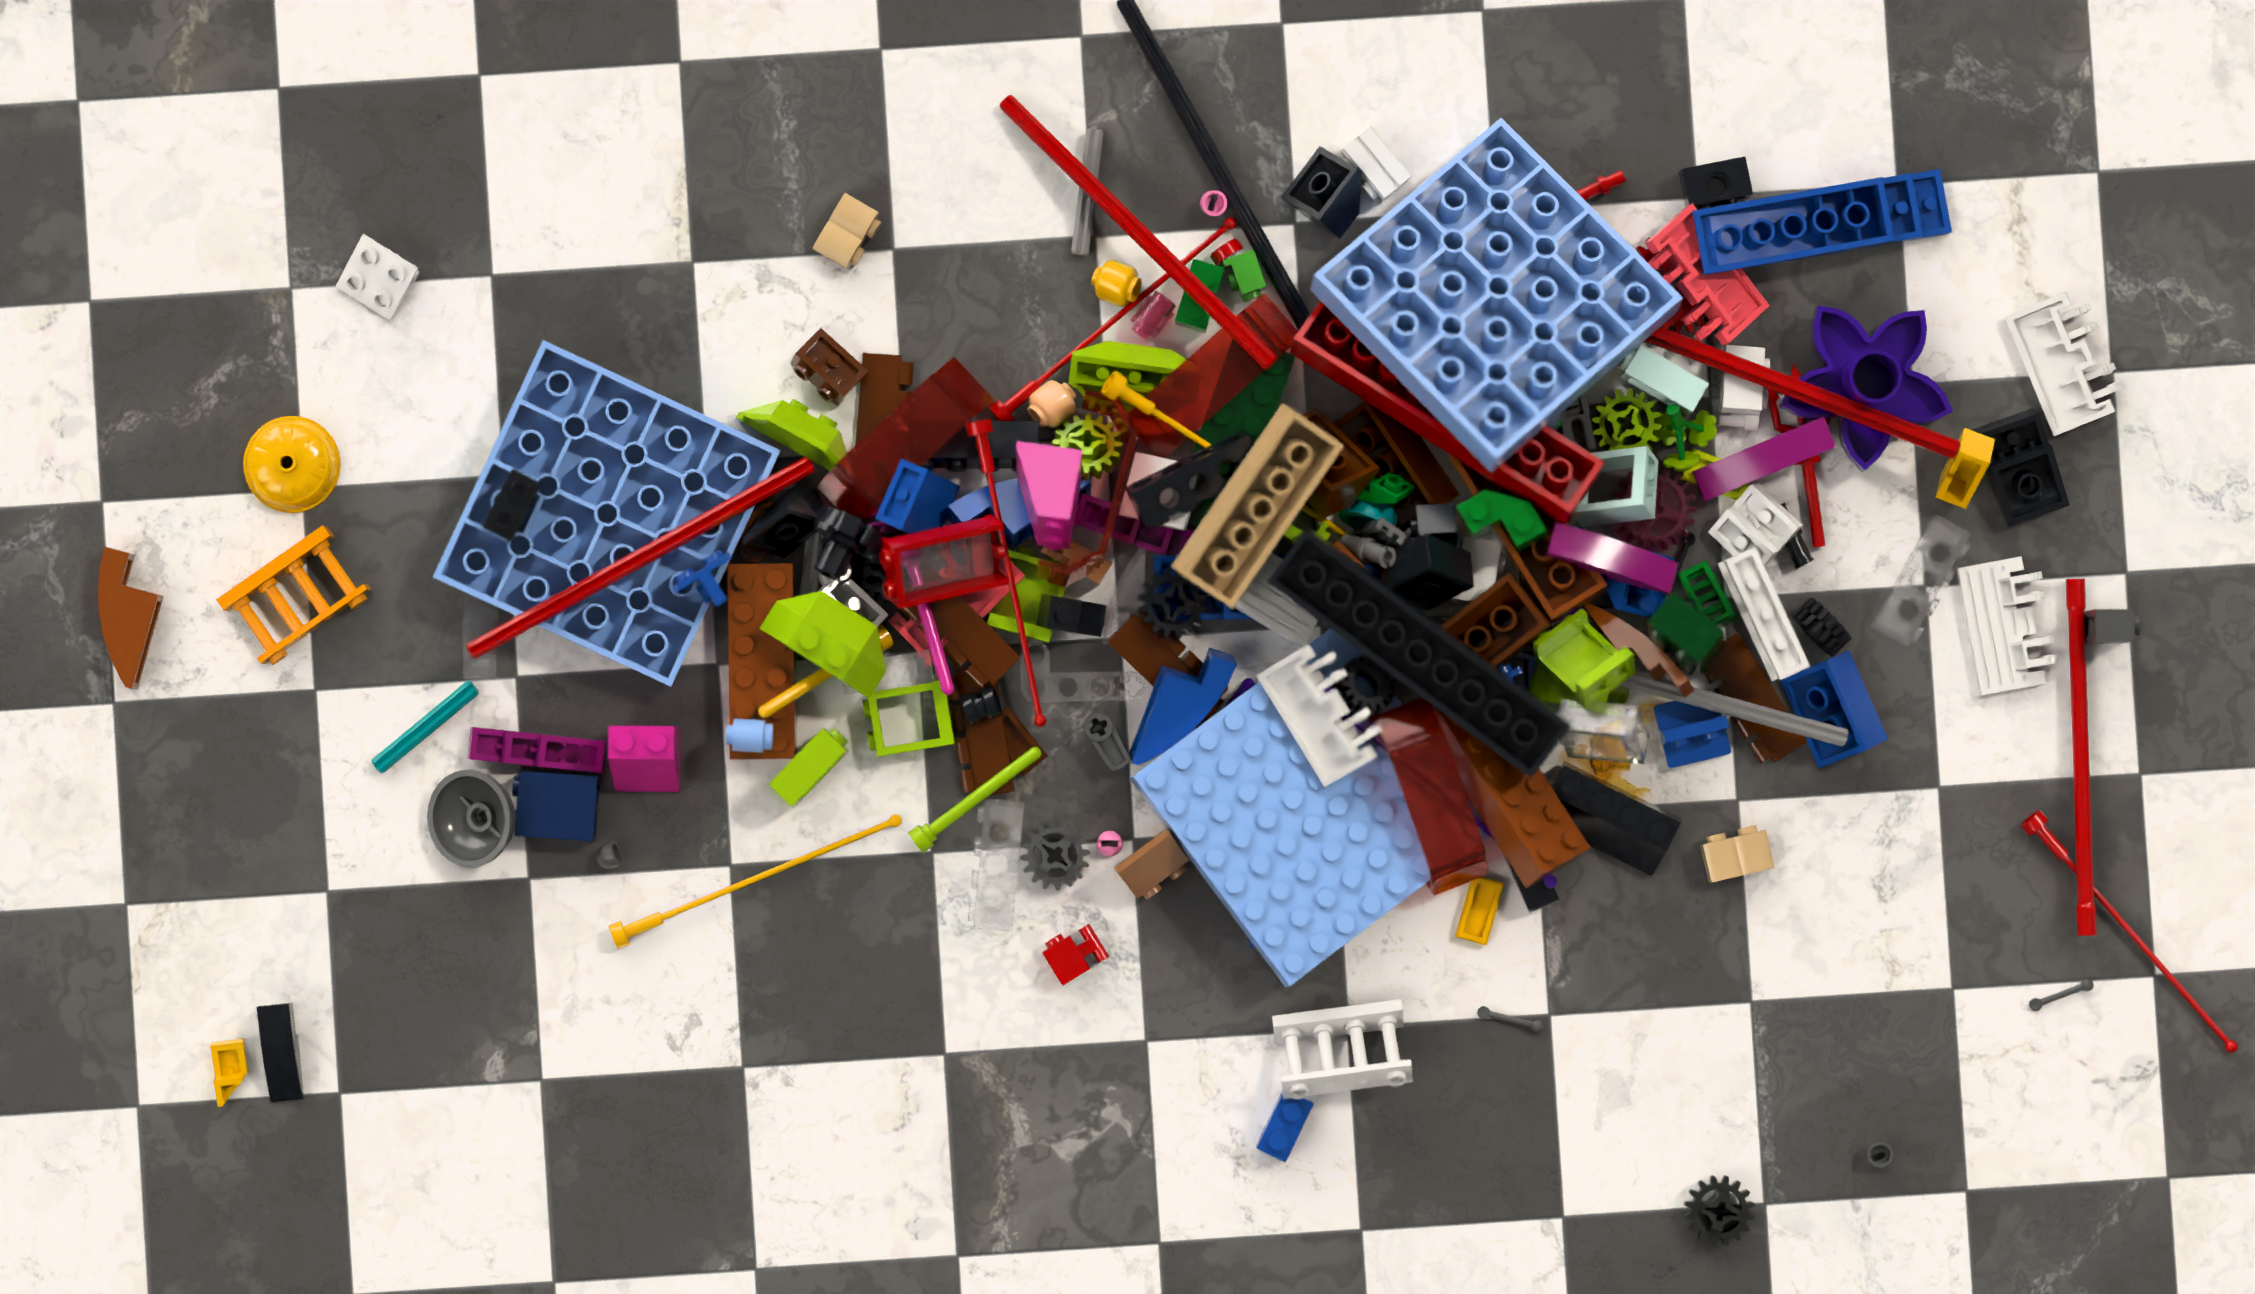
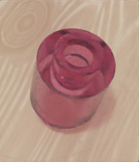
M1155 291L1152 296L1148 295L1130 319L1134 324L1131 330L1146 341L1149 337L1156 339L1173 317L1172 311L1176 305L1164 295Z

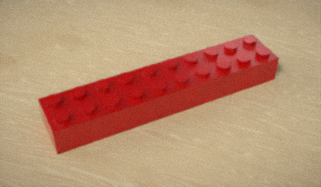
M1321 301L1293 339L1290 354L1515 496L1529 501L1533 507L1558 523L1567 524L1599 477L1604 461L1548 426L1541 429L1490 473Z

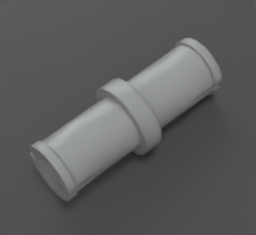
M1353 533L1344 534L1340 539V542L1361 562H1373L1387 568V565L1388 567L1392 566L1396 560V553L1393 548L1380 545L1377 540L1371 537L1361 538Z

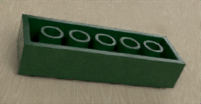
M1232 339L1198 436L1208 443L1214 444L1241 430L1249 435L1254 445L1276 413L1295 359L1294 355L1266 345L1276 355L1277 360L1270 368L1265 370ZM1196 443L1192 454L1204 447ZM1226 461L1221 462L1218 467L1219 475L1226 474L1230 470L1231 464ZM1200 476L1198 487L1202 482V476ZM1209 497L1198 502L1199 506L1191 511L1187 526L1197 529L1216 499H1210Z

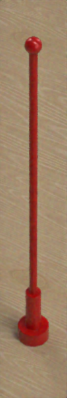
M1231 217L1226 218L1222 227L1185 256L1181 262L1186 265L1227 230H1233L1236 227L1235 219ZM1167 273L1161 276L1138 295L1134 302L1126 305L1035 382L1033 380L1028 382L1004 403L999 399L988 407L998 421H1013L1014 417L1011 413L1026 402L1029 396L1042 383L1072 359V352L1086 348L1167 281L1170 276Z
M991 418L966 423L968 436H975L982 473H986L994 516L1002 522L992 474L995 468L987 434L993 431ZM1003 529L998 531L1000 544L1004 547L1005 551L1003 560L1007 578H1009V588L1036 714L1034 724L1038 727H1043L1047 719L1042 715Z
M2040 809L2035 811L2020 827L2028 836L2035 833L2059 861L2063 860L2077 876L2076 865L2067 856L2069 852L2045 826L2049 819ZM2094 886V896L2223 1041L2225 1050L2229 1053L2236 1052L2238 1044L2234 1040H2229Z

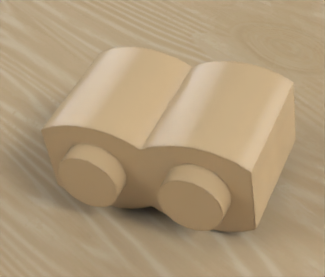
M844 193L812 249L845 269H848L851 264L856 267L865 252L861 248L867 236L872 239L881 225V221L877 220L880 215L879 212Z
M1754 825L1737 829L1739 836L1726 839L1725 833L1706 837L1707 843L1700 845L1709 883L1775 868L1766 830L1758 831L1757 826Z

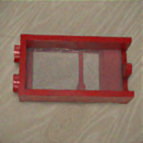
M992 514L985 515L984 518L889 539L887 537L882 538L883 550H880L879 556L881 565L886 573V580L883 581V591L886 599L890 600L899 609L1009 585V578L999 571L998 559L1005 557L1004 547L996 541L995 531L1004 529L1003 523Z

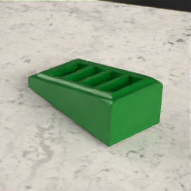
M1707 560L1678 574V578L1693 607L1707 619L1709 616L1724 609V614L1710 621L1722 629L1737 620L1736 614ZM1704 573L1706 574L1707 579L1693 586L1690 585L1689 581ZM1712 585L1713 590L1697 598L1695 593ZM1718 597L1719 602L1706 609L1702 608L1701 605Z

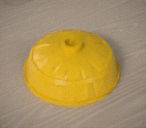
M285 416L269 421L254 433L245 450L243 469L246 482L259 501L277 511L298 513L320 505L329 497L339 479L341 459L336 442L324 427L308 418ZM289 456L292 458L293 464L290 468L285 469L282 466V460Z

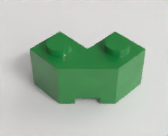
M1484 490L1457 505L1458 514L1473 540L1503 525L1519 552L1547 536L1543 523L1529 501Z

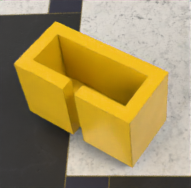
M1964 428L1958 439L1960 448L1954 459L1949 458L1941 472L1935 498L1966 509L1990 464L1995 439Z

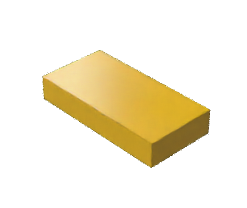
M1472 874L1455 937L1487 945L1504 883Z

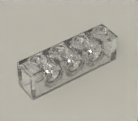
M1937 514L1933 515L1870 629L1902 647H1908L1910 643L1916 644L1924 630V627L1920 624L1925 615L1931 616L1939 604L1940 599L1936 595L1941 586L1947 588L1956 572L1951 569L1957 557L1961 560L1964 558L1971 545V542L1967 541L1971 533ZM1935 545L1942 546L1946 551V559L1943 563H1937L1931 557V550ZM1920 573L1926 574L1931 581V586L1926 592L1920 591L1915 585V579ZM1904 602H1910L1915 608V615L1911 620H1906L1900 615V606Z
M985 799V805H978L977 824H983L982 837L975 838L974 856L980 857L979 870H972L971 889H977L976 902H969L968 921H974L973 928L1013 932L1025 802ZM995 823H1002L1008 829V836L1002 842H996L990 837V828ZM993 855H998L1005 861V869L1000 874H992L987 869V860ZM997 888L1002 893V901L998 906L992 907L985 903L984 893L987 889Z

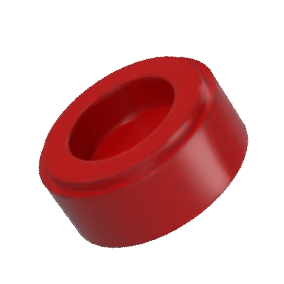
M1234 238L1213 251L1210 257L1215 265L1218 266L1223 263V260L1231 258L1240 252L1243 247L1238 239Z

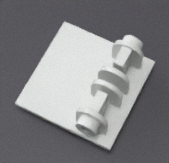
M363 234L335 287L386 319L391 320L410 283L417 279L420 272L417 271L418 268L414 264L409 263L398 254Z

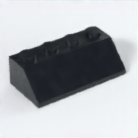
M1566 761L1563 762L1551 786L1589 846L1650 876L1654 874L1681 824L1680 817Z

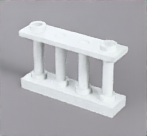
M1754 547L1718 563L1719 570L1770 680H1781L1810 667L1756 548Z
M1401 999L1272 1016L1275 1044H1286L1290 1072L1288 1076H1281L1283 1099H1303L1310 1095L1387 1085L1395 1087L1413 1082L1411 1059L1400 1061L1395 1032L1396 1028L1404 1027ZM1381 1030L1387 1063L1368 1065L1363 1033ZM1350 1035L1355 1067L1335 1069L1331 1037ZM1318 1039L1322 1071L1303 1073L1298 1042Z

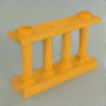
M322 525L216 599L223 610L230 611L233 609L234 612L238 611L266 651L257 657L261 664L270 662L271 665L278 663L288 655L285 650L348 606L353 610L368 599L365 594L371 591L370 587L367 584H362L356 588L330 551L329 547L331 545L329 541L334 538V535L327 526ZM312 553L315 557L319 556L346 595L331 607L302 567L304 565L302 560ZM284 572L288 575L292 574L319 613L318 616L305 625L301 623L276 587L278 582L275 579ZM258 590L261 594L265 593L292 631V634L276 644L249 605L251 600L248 597Z

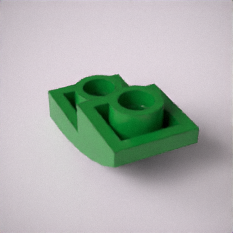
M1389 472L1379 479L1374 477L1356 498L1373 503L1393 504L1412 494L1415 486L1404 481L1402 477Z

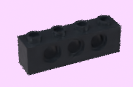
M1240 430L1126 486L1125 490L1139 521L1147 528L1150 526L1157 528L1169 522V517L1178 512L1184 514L1195 510L1199 506L1198 502L1209 497L1210 499L1218 498L1253 447L1249 435ZM1230 460V470L1224 475H1219L1218 467L1220 463ZM1196 474H1201L1202 482L1200 486L1196 489H1190V479ZM1171 488L1173 491L1171 500L1167 503H1161V493L1165 489Z

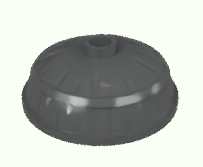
M460 770L449 774L436 786L429 801L427 822L434 845L446 859L459 866L478 867L495 860L509 844L515 829L516 815L509 793L498 781L478 770ZM485 812L487 813V821L484 818Z

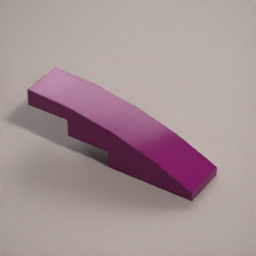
M1082 493L1074 525L1159 555H1179L1194 533L1187 529L1184 531L1164 526L1157 528L1150 526L1147 528L1137 519L1119 515L1120 505Z
M1558 522L1554 524L1547 556L1576 563L1578 568L1605 574L1607 579L1667 595L1671 594L1678 565L1677 562L1650 551Z
M470 727L467 759L602 773L605 741Z

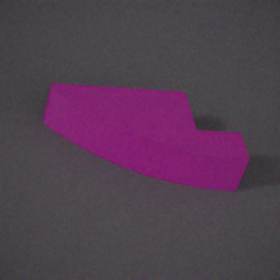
M1821 417L1692 471V474L1705 502L1836 447L1825 418Z

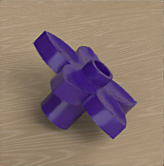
M1819 305L1815 307L1811 325L1812 343L1816 354L1825 367L1812 370L1798 378L1799 380L1916 425L1936 421L1953 412L1946 394L1939 385L1928 376L1911 371L1910 366L1921 355L1926 342L1927 324L1925 310L1907 311L1892 316L1880 324L1871 336L1868 337L1860 322L1850 314L1836 308ZM1784 395L1779 407L1794 416L1808 420H1817L1821 417L1827 419L1836 416V414ZM1839 416L1841 446L1848 458L1863 472L1880 458L1888 445L1890 435Z

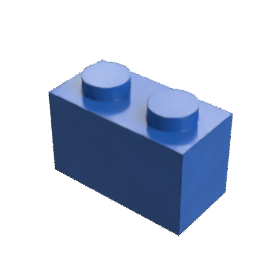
M1281 1092L1256 1143V1149L1286 1163L1314 1105L1313 1101L1306 1098L1283 1099Z

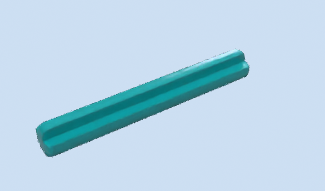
M470 681L462 684L375 756L371 761L373 766L380 773L386 772L478 696L479 691Z

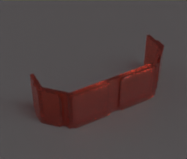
M1265 293L1236 315L1276 355L1277 359L1292 347L1293 339L1298 333L1294 325ZM1222 328L1145 398L1154 403L1157 410L1194 433L1265 369ZM1136 407L1123 418L1124 422L1148 449L1158 457L1168 459L1189 438L1153 414L1147 415Z
M953 357L925 380L876 428L848 452L816 487L838 510L847 512L865 521L883 502L901 459L921 467L966 423L987 406L992 405L995 399Z
M1085 390L1082 409L1109 416L1116 429L1120 432L1127 448L1100 548L1069 566L1039 559L1036 577L1047 579L1048 583L1065 588L1092 573L1094 567L1100 568L1101 563L1104 564L1121 501L1118 498L1122 499L1138 435H1136L1137 429L1132 428V420L1119 397L1111 400L1102 394L1101 391L1096 393Z
M1420 698L1368 718L1372 726L1379 725L1382 730L1378 734L1390 756L1429 868L1430 880L1425 883L1426 887L1435 896L1488 875L1487 854L1462 785L1449 742L1431 704L1424 698Z

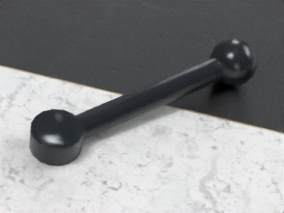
M1686 532L1682 537L1684 544L1677 559L1678 565L1671 592H1675L1674 584L1688 549L1696 542V537L1692 532Z

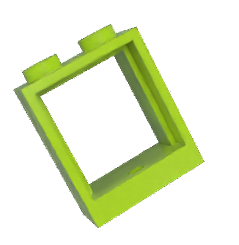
M939 681L874 691L869 699L862 700L865 719H871L873 731L868 732L870 751H877V757L955 744L947 695L943 694ZM932 690L940 738L885 747L877 699Z
M822 728L768 785L791 807H796L849 752L845 747L849 741L835 728H832L830 731Z

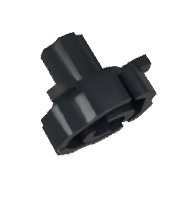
M822 506L813 524L815 525L814 528L821 533L822 539L820 542L825 545V548L814 569L829 579L840 581L852 556L865 558L874 564L880 565V556L876 553L882 544L883 535L874 527L865 525L863 520L847 512L829 506Z

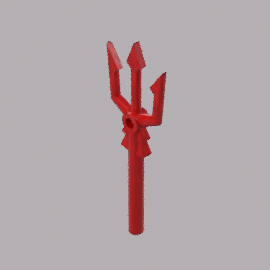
M1793 363L1790 376L1798 379L1801 377V374ZM1765 388V390H1768V403L1774 430L1785 433L1797 428L1781 424L1776 402L1780 397L1775 391ZM1797 417L1798 427L1806 424V419ZM1830 418L1825 419L1827 425L1830 423ZM1819 455L1794 464L1802 466L1813 548L1826 546L1814 463L1822 461Z

